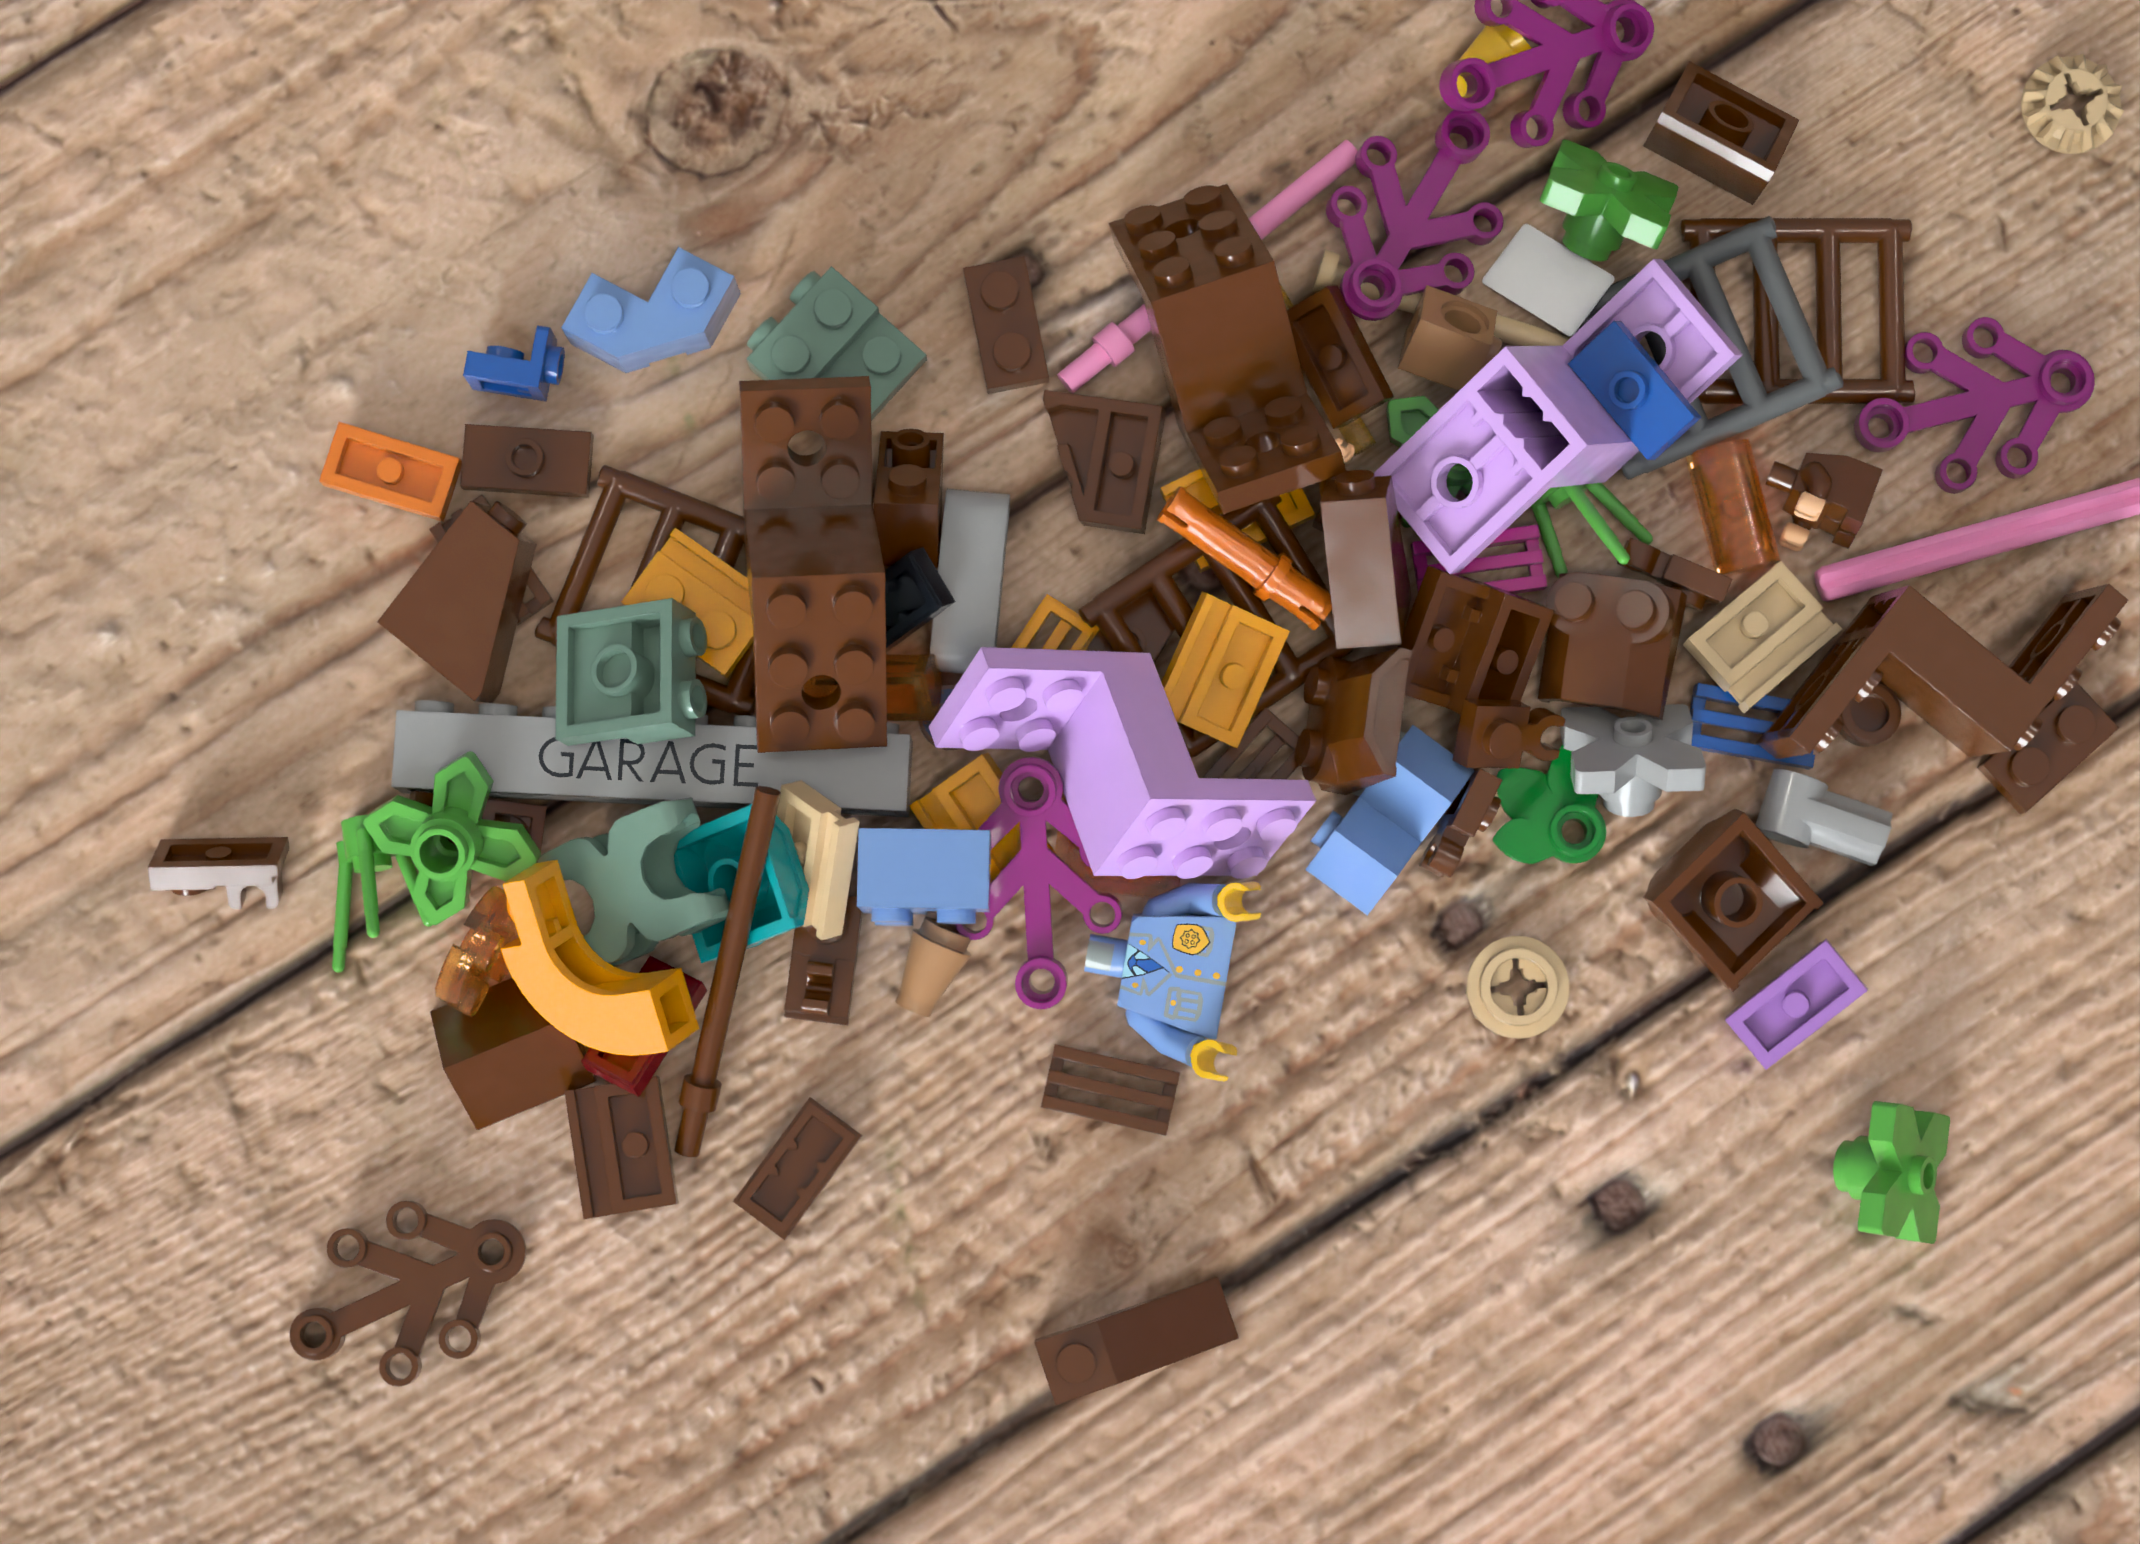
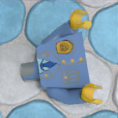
M1254 881L1235 882L1228 885L1187 883L1149 899L1142 913L1133 914L1128 940L1090 934L1084 972L1122 978L1117 1006L1126 1009L1125 1015L1128 1025L1159 1053L1191 1066L1201 1078L1227 1081L1228 1076L1219 1074L1214 1067L1215 1057L1219 1052L1237 1056V1048L1234 1045L1207 1040L1206 1038L1217 1039L1236 923L1238 921L1257 920L1261 917L1259 912H1247L1242 904V897L1245 891L1261 890L1260 884Z

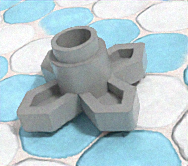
M1665 705L1663 720L1653 719L1641 714H1637L1635 717L1620 718L1600 707H1567L1561 709V716L1566 720L1564 726L1560 727V734L1564 749L1572 751L1570 775L1575 793L1599 794L1603 798L1604 807L1609 812L1619 816L1637 817L1648 814L1654 809L1655 801L1660 798L1662 790L1666 792L1704 790L1706 764L1701 748L1692 746L1693 721L1687 705Z

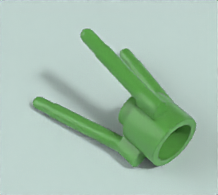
M1602 483L1550 488L1530 506L1557 578H1559V574L1568 573L1546 506L1548 501H1550L1555 510L1573 501L1620 564H1627L1630 556L1584 493L1587 489L1639 541L1648 545L1653 541V537L1648 530Z
M367 815L343 820L341 822L343 841L336 843L339 869L332 968L337 973L345 969L353 869L354 873H361L367 935L371 938H376L380 933L375 872L392 868L391 857H396L411 895L418 876L411 856L381 852L363 825V820ZM413 899L423 924L428 927L432 926Z

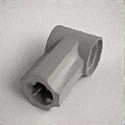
M1785 769L1773 770L1755 824L1767 838L1801 848H1809V845L1869 866L1877 864L1890 834L1893 813L1827 791V784L1810 776Z

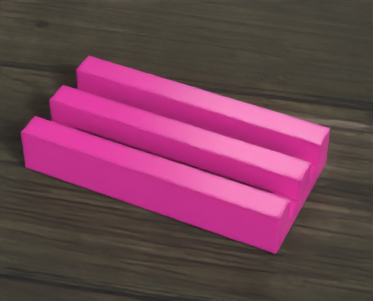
M1538 524L1508 528L1486 547L1524 543L1525 552L1475 558L1460 573L1454 574L1463 575L1528 566V577L1484 583L1513 594L1545 590L1547 588L1546 574L1543 573L1542 563L1544 561L1542 549L1539 547L1538 539L1540 535ZM1422 540L1414 541L1411 544L1417 591H1419L1428 567L1426 556L1433 555ZM1441 563L1429 565L1446 571Z

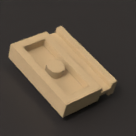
M1780 561L1684 642L1683 646L1724 692L1728 691L1740 704L1738 708L1745 714L1843 629L1837 622L1833 624L1821 611L1823 607L1785 564Z
M802 780L781 785V797L777 816L790 830L809 887L803 927L810 925L817 929L816 937L820 940L842 935L860 821L854 817L845 819L841 816V808Z

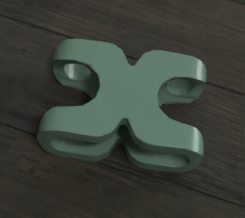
M691 797L663 801L623 816L614 822L609 833L601 834L594 838L580 837L570 840L542 854L538 860V863L558 860L563 879L573 880L585 887L593 900L595 918L590 932L584 938L598 956L613 966L647 955L655 949L659 941L671 939L678 935L687 936L701 932L726 920L730 903L725 889L719 888L711 892L696 893L685 887L676 874L674 854L679 841L692 830L700 827V818Z

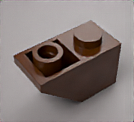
M903 429L898 432L881 431L874 496V515L884 566H891L908 552L924 547L935 568H938L942 517L944 433H929L919 429Z

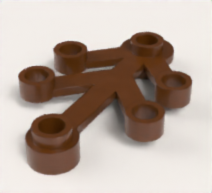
M415 1201L396 1203L390 1208L386 1216L387 1228L394 1237L401 1240H411L420 1236L459 1253L435 1265L368 1241L366 1235L358 1229L345 1228L336 1231L331 1235L327 1243L328 1257L335 1265L344 1268L359 1265L400 1281L336 1311L328 1308H313L300 1313L294 1319L290 1328L289 1336L293 1349L301 1357L312 1361L330 1358L342 1348L347 1334L410 1305L395 1347L384 1353L379 1363V1371L385 1382L398 1387L408 1385L414 1382L421 1373L422 1361L420 1354L445 1289L469 1278L457 1318L443 1326L439 1334V1345L441 1350L451 1358L461 1359L476 1352L481 1342L479 1327L495 1285L515 1277L525 1263L526 1243L521 1232L514 1225L507 1221L491 1219L482 1221L469 1229L428 1214L426 1209ZM404 1208L413 1209L418 1216V1225L410 1233L403 1232L397 1226V1215ZM346 1235L354 1237L359 1244L358 1254L352 1260L342 1258L337 1249L339 1241ZM490 1239L499 1241L504 1249L502 1260L495 1265L487 1263L481 1253L484 1243ZM312 1322L321 1324L326 1332L325 1341L319 1347H313L305 1340V1329ZM456 1326L466 1328L471 1335V1343L464 1351L455 1350L449 1342V1334ZM396 1354H403L411 1361V1372L404 1379L395 1377L390 1370V1361Z

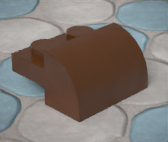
M1428 565L1406 623L1402 643L1398 645V648L1412 650L1405 695L1445 707L1460 715L1464 699L1521 701L1555 610L1465 576L1449 574L1447 571Z

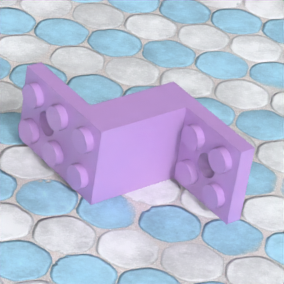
M1662 259L1650 261L1562 346H1505L1374 472L1375 477L1392 476L1397 510L1449 574L1460 573L1548 489L1606 482L1639 452V449L1568 365L1578 353L1614 320L1622 321L1639 343L1647 333L1652 331L1662 337L1666 346V354L1659 367L1689 403L1693 402L1743 355ZM1458 463L1469 470L1473 480L1470 494L1462 501L1454 498L1447 488V475L1450 469Z
M981 647L929 725L936 748H965L969 751L1021 749L1025 752L1048 750L1054 767L1061 775L1063 793L1094 876H1123L1127 879H1136L1143 876H1178L1182 879H1191L1198 876H1232L1236 879H1245L1257 876L1264 870L1271 857L1286 838L1295 831L1298 823L1316 802L1308 780L1198 778L1150 653Z

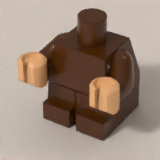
M1806 453L1798 469L1774 461L1765 485L1788 493L1782 510L1792 515L1793 523H1786L1779 544L1794 551H1801L1807 541L1811 528H1819L1834 536L1832 543L1849 549L1864 522L1883 469L1849 456Z

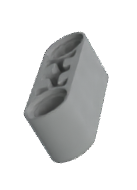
M957 489L946 490L938 573L956 602L933 618L929 671L964 674L981 647H997L1010 494Z

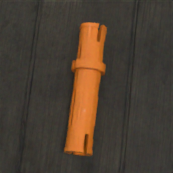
M1179 486L1173 494L1174 498L1170 497L1160 511L1157 521L1162 524L1164 523L1255 588L1253 594L1262 601L1270 598L1308 625L1313 631L1320 626L1321 621L1319 619L1324 621L1332 610L1331 595L1328 591L1292 567L1293 559L1282 552L1278 556L1189 494L1185 488Z

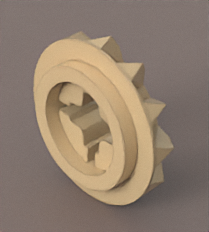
M2084 54L2073 57H2059L2057 55L2037 68L2025 84L2021 99L2024 122L2033 137L2051 150L2065 154L2089 152L2102 145L2114 133L2124 112L2121 108L2120 99L2122 85L2115 84L2112 77L2108 74L2107 64L2098 65L2087 60ZM2066 85L2067 88L2071 87L2075 96L2085 94L2087 97L2091 95L2094 97L2081 110L2082 120L2080 117H2076L2072 109L2062 111L2059 108L2051 111L2067 95Z
M1510 936L1494 941L1477 955L1469 968L1466 995L1475 1018L1494 1034L1524 1039L1543 1033L1561 1017L1569 998V978L1562 960L1549 946L1534 938ZM1512 960H1516L1517 970H1520L1523 980H1533V983H1544V988L1535 989L1534 992L1524 995V1005L1521 1006L1522 1016H1518L1517 1006H1514L1510 995H1501L1500 992L1491 993V987H1497L1500 983L1510 980V970L1513 969Z

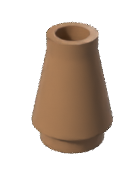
M925 917L920 929L912 930L901 988L895 1002L911 1012L930 1017L936 1003L971 956V953L967 951L971 941L969 937L961 935L956 927L952 925L937 923V919Z

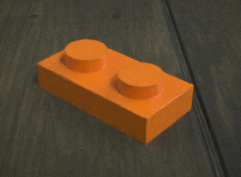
M338 422L319 482L329 488L444 522L462 468V461L458 457Z

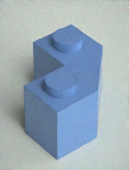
M678 247L648 302L591 273L561 328L571 345L624 373H629L649 367V363L682 353L689 355L711 348L741 293L733 275Z
M1414 725L1411 726L1399 742L1396 777L1366 787L1344 818L1333 810L1311 840L1320 850L1305 870L1367 916L1398 877L1421 842L1445 813L1474 772L1473 768H1466L1453 761V754Z

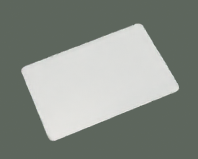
M1524 224L1483 277L1482 282L1565 335L1573 336L1612 285L1615 278L1610 273L1573 253L1567 247L1531 225Z

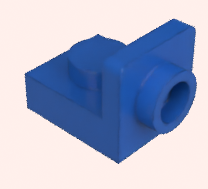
M538 325L530 361L524 360L525 354L516 349L503 346H488L486 354L467 351L463 376L472 390L547 402L550 384L559 385L561 381L565 350L564 347L557 346V339L550 327Z

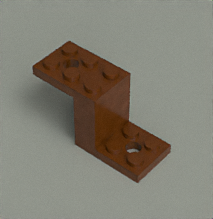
M1228 184L1218 187L1212 185L1197 187L1189 191L1182 199L1158 207L1154 205L1141 206L1129 211L1124 218L1110 222L1109 226L1114 244L1143 297L1178 427L1222 513L1226 514L1346 472L1341 449L1307 393L1275 262Z
M869 376L739 381L744 545L753 624L757 752L887 747L885 569L873 509L871 384ZM802 431H814L824 439L821 449L811 455L796 454L789 448L788 444L795 434ZM818 675L832 677L838 682L836 690L826 697H812L805 693L802 688L810 678Z
M2110 584L2064 595L2012 663L2007 666L1910 585L1874 595L1864 605L1756 744L1776 759L1810 754L1813 749L1817 753H1821L1834 741L1842 730L1844 723L1838 717L1853 699L1860 703L1875 689L1878 683H1881L1891 689L1901 702L1968 757L2010 752L2013 748L2019 751L2040 730L2043 721L2038 718V715L2052 698L2055 701L2060 700L2078 682L2082 671L2077 666L2091 648L2094 651L2099 650L2117 632L2121 621L2116 616L2128 602V599Z

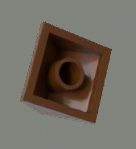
M1689 61L1643 147L1753 205L1775 173L1799 119Z
M513 978L430 1011L443 1070L476 1130H481L564 1096V1091L581 1089L598 1082L595 1074L586 1070L581 1063L586 1054L583 1044L571 1039L545 1020L525 998Z

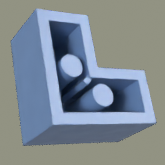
M859 828L857 907L864 914H871V922H875V925L913 926V914L927 915V911H937V923L976 924V912H990V830Z

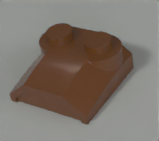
M1586 572L1559 574L1558 580L1549 589L1545 602L1546 607L1555 611L1547 633L1538 700L1550 703V701H1561L1627 711L1663 720L1688 596L1681 590L1644 580Z
M1396 648L1365 656L1355 661L1328 656L1321 662L1319 667L1313 666L1310 669L1304 685V701L1309 704L1307 725L1298 738L1295 750L1296 764L1302 766V773L1306 780L1318 783L1322 791L1348 795L1396 777V761L1412 650Z
M1733 809L1718 819L1704 825L1654 874L1643 897L1647 901L1652 914L1659 921L1667 924L1731 992H1734L1740 986L1738 983L1813 909L1818 910L1824 904L1746 813L1737 809Z

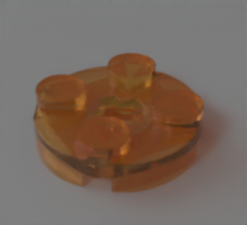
M498 886L491 887L471 911L464 923L470 930L460 947L455 944L452 945L443 963L435 987L436 997L469 1017H473L483 1003L489 989V979L491 978L500 983L509 972L500 948L510 943L512 936L516 937L518 935L515 923L510 918L507 910L505 890Z

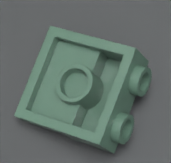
M832 266L822 277L815 271L807 274L790 295L789 299L795 304L792 310L780 323L773 317L765 320L747 342V346L753 350L747 357L750 370L762 380L869 376L871 384V421L927 361V355L879 313V308Z
M673 598L557 616L555 739L567 746L620 738H627L636 744H644L695 736V718H702L707 710V696L704 686L700 680L696 679V656H702L706 652L707 634L703 622L696 617V613Z

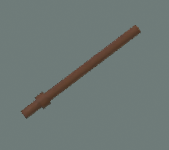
M757 786L755 788L692 1073L684 1076L678 1102L684 1108L674 1151L685 1157L699 1156L708 1114L716 1110L722 1084L717 1080L718 1070L781 797L779 790L767 786Z

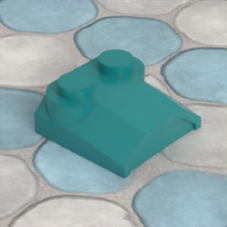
M752 804L700 825V827L692 830L679 841L674 854L675 870L685 887L696 893L711 892L723 888L730 903ZM777 815L746 949L757 947L768 939L804 925L809 887L790 830ZM726 920L701 932L692 934L701 963L717 960Z

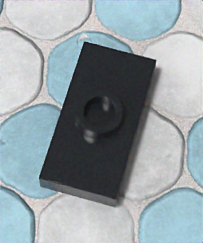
M924 547L908 552L885 570L886 653L956 602Z

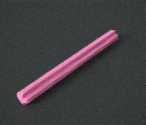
M2140 478L1822 566L1814 573L1817 591L1821 599L1828 602L2139 515Z

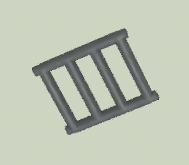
M1768 216L1754 223L1746 224L1664 261L1680 281L1690 278L1701 306L1743 354L1728 368L1743 401V405L1708 419L1700 399L1697 397L1690 404L1702 418L1655 460H1647L1640 451L1637 452L1622 466V472L1626 479L1630 480L1644 473L1652 472L1843 388V379L1836 372L1834 366L1829 369L1826 367L1772 242V239L1777 238L1775 232L1776 225L1772 217ZM1746 252H1749L1803 377L1768 394L1713 269L1714 266ZM1638 273L1612 284L1579 329ZM1652 331L1647 333L1645 338L1654 360L1659 366L1664 360L1666 346L1662 337Z

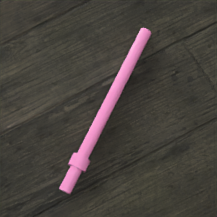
M1344 140L1248 218L1261 240L1356 164L1355 156L1357 149L1351 142ZM1145 304L1141 305L1118 325L1110 322L1092 337L1094 344L1057 374L1059 380L1069 392L1073 394L1106 366L1111 364L1113 367H1116L1135 352L1133 344L1151 331Z

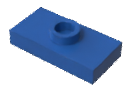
M1614 320L1568 363L1647 460L1658 458L1702 418L1622 321Z

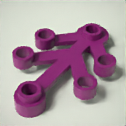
M1475 0V14L1482 24L1489 27L1504 24L1539 46L1490 63H1486L1479 58L1454 61L1443 70L1439 82V91L1444 102L1450 108L1456 111H1470L1486 106L1493 99L1496 88L1545 71L1529 110L1517 113L1510 124L1511 137L1522 148L1539 147L1550 141L1554 132L1553 119L1579 60L1597 53L1584 90L1570 94L1564 101L1562 112L1566 123L1574 129L1581 130L1598 126L1605 117V101L1622 62L1640 57L1651 43L1654 35V23L1650 13L1634 0H1612L1606 4L1599 0H1531L1535 6L1542 9L1561 6L1591 27L1571 34L1518 0H1500L1502 3L1500 17H1497L1492 12L1491 0ZM1617 21H1619L1624 28V37L1622 41L1619 40L1616 33ZM1458 75L1462 76L1467 83V92L1464 97L1460 95L1457 88ZM1582 99L1588 103L1590 108L1587 120H1584L1579 113V104ZM1529 118H1532L1538 127V132L1534 139L1528 135L1526 129Z
M1453 110L1438 126L1435 133V144L1438 152L1407 205L1394 165L1397 160L1395 145L1386 137L1372 136L1357 151L1355 156L1356 167L1362 175L1371 179L1387 239L1377 256L1363 217L1367 211L1368 203L1361 190L1354 186H1342L1332 194L1325 208L1328 220L1334 226L1341 228L1351 266L1341 279L1340 291L1347 306L1355 316L1368 321L1382 320L1390 316L1398 308L1403 296L1424 292L1426 285L1457 295L1463 292L1472 282L1475 272L1474 266L1467 256L1457 252L1446 254L1437 264L1398 269L1410 250L1464 239L1475 245H1486L1492 242L1501 232L1504 224L1503 215L1495 205L1487 202L1475 204L1468 212L1428 219L1459 165L1474 161L1489 143V125L1485 118L1477 111ZM1457 133L1462 135L1467 141V149L1455 146L1450 140V134ZM1374 149L1381 152L1385 158V165L1378 166L1373 164L1367 156V150ZM1346 199L1352 202L1356 209V215L1348 216L1343 214L1337 206V200ZM1474 216H1483L1488 219L1491 224V231L1483 232L1477 229L1473 221ZM1451 265L1458 268L1462 274V281H1450L1444 273V266ZM1368 282L1375 285L1379 290V299L1371 300L1366 297L1361 291V284Z
M1989 317L1978 318L1963 332L1962 345L1964 350L1970 356L1977 359H1985L1994 355L2026 376L2002 382L1944 348L1941 340L1936 335L1921 332L1914 335L1905 344L1906 368L1917 374L1931 371L1966 392L1903 407L1893 399H1875L1869 402L1856 416L1854 422L1855 436L1864 448L1872 452H1887L1902 442L1908 433L1974 417L1954 453L1945 457L1935 470V480L1938 486L1947 493L1957 494L1965 491L1975 482L1978 474L1977 464L2009 409L2035 402L2017 438L2010 439L1998 449L1995 457L1996 466L2004 476L2012 479L2021 478L2031 472L2037 465L2039 457L2037 450L2058 414L2073 412L2090 399L2095 386V377L2088 361L2078 353L2069 350H2055L2047 355H2043L2006 334L2001 324L1995 319ZM1977 328L1988 330L1993 337L1992 347L1983 348L1976 344L1973 337L1974 330ZM1923 343L1929 346L1933 353L1932 361L1929 363L1918 361L1913 355L1914 344ZM2061 373L2069 379V392L2060 393L2052 387V374ZM1880 418L1887 423L1889 434L1886 438H1877L1871 434L1868 426L1870 419ZM2010 448H2018L2025 453L2027 463L2024 468H2016L2009 463L2007 453ZM1949 463H1958L1965 469L1966 480L1964 483H1955L1948 478L1946 468Z
M1024 757L1011 763L1003 772L999 782L1001 804L978 829L990 830L992 850L1020 821L1021 850L990 883V912H984L987 918L986 926L978 931L970 930L965 924H955L961 935L969 937L970 940L984 938L993 928L995 916L1023 886L1028 960L1021 965L1016 975L1015 989L1021 1001L1027 1006L1034 1009H1048L1060 1002L1068 986L1066 969L1060 961L1054 958L1050 885L1083 914L1085 924L1093 932L1106 934L1115 930L1120 924L1123 910L1120 901L1115 896L1109 893H1098L1048 848L1046 821L1080 848L1079 852L1082 861L1090 867L1069 806L1062 800L1063 781L1061 775L1050 762L1042 758ZM1035 777L1041 781L1044 791L1039 799L1028 800L1021 795L1019 786L1024 778ZM1098 902L1110 904L1115 911L1114 920L1108 924L1095 922L1091 916L1092 906ZM1038 969L1050 971L1054 976V986L1047 991L1037 990L1031 983V974Z

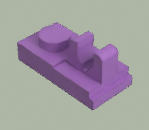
M1825 939L1728 1014L1725 1021L1767 1070L1867 992L1868 988L1831 943Z

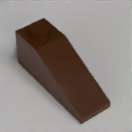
M1214 1277L1035 1339L1034 1343L1055 1405L1194 1356L1239 1339L1219 1278Z

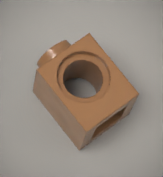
M1426 285L1404 333L1398 369L1459 391L1500 352L1502 339L1494 336L1497 310Z

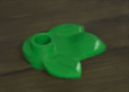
M1563 745L1558 749L1560 750L1559 757L1551 761L1547 774L1527 768H1504L1499 770L1496 777L1502 780L1497 790V796L1501 799L1500 804L1504 812L1511 820L1496 832L1492 841L1500 851L1514 861L1534 864L1553 856L1565 863L1578 864L1593 858L1604 845L1606 824L1601 813L1595 808L1598 794L1575 793L1570 775L1572 751L1564 749ZM1576 821L1581 824L1584 829L1582 842L1571 844L1563 838L1562 827L1565 822Z

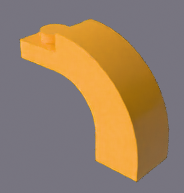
M558 860L535 863L503 883L507 897V910L510 918L515 923L519 936L500 948L504 961L513 980L525 998L545 1020L560 1032L585 1046L602 1052L635 1056L668 1052L700 1029L682 968L649 973L628 972L609 964L589 946L578 927Z

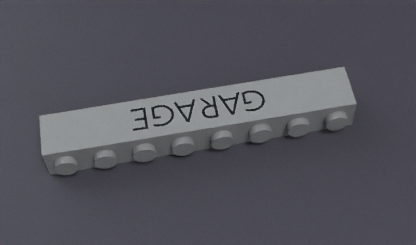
M432 700L415 701V711L396 710L391 787L401 793L410 794L413 791L433 793L435 774L445 765L466 752L472 751L479 758L494 781L489 797L654 805L663 801L691 797L695 807L741 809L752 804L757 786H767L780 791L781 785L802 780L839 806L841 814L909 817L913 741L910 734H899V724L887 722V747L758 753L756 716L749 715L734 716L733 726L708 725V715H704L702 718H695V736L644 744H636L627 738L567 746L555 739L556 706L543 707L542 717L517 716V706L496 703L479 704L478 714L453 713V703Z

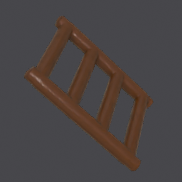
M1763 218L1683 219L1680 223L1682 242H1690V249ZM1772 218L1776 225L1775 232L1777 234V238L1772 239L1777 253L1778 243H1815L1816 341L1827 369L1834 366L1842 379L1840 243H1877L1880 379H1843V388L1833 391L1809 404H1868L1878 398H1889L1898 403H1913L1916 396L1913 380H1906L1903 272V242L1910 241L1912 232L1911 220L1891 218ZM1752 261L1754 364L1768 394L1800 379H1780L1779 321ZM1690 280V293L1700 303ZM1716 379L1698 396L1703 404H1743L1733 379Z
M604 465L599 472L597 483L598 487L603 488L553 613L550 618L543 616L535 629V637L557 647V616L579 613L581 611L626 499L661 512L631 587L655 554L666 544L674 528L681 531L685 521L720 534L712 554L734 568L744 544V517L629 472ZM752 643L733 669L727 685L696 674V679L700 680L704 686L708 706L729 714L753 716L755 698L750 696L755 685Z
M1280 495L1226 514H1219L1240 530L1256 521L1277 556L1282 552L1293 559L1292 567L1330 593L1276 506L1282 502ZM1182 538L1078 609L1081 619L1091 628L1095 625L1098 626L1114 652L1145 653L1119 611L1151 591L1181 639L1193 610L1172 576L1204 556L1234 606L1276 624L1261 599L1253 594V586L1193 545L1186 538ZM1332 610L1324 621L1319 619L1321 621L1320 625L1328 638L1297 658L1287 641L1285 642L1274 666L1276 673L1269 677L1251 719L1259 715L1265 707L1269 708L1305 684L1310 669L1313 666L1319 667L1326 657L1331 656L1342 659L1355 649H1336ZM1177 722L1191 758L1196 757L1219 741Z

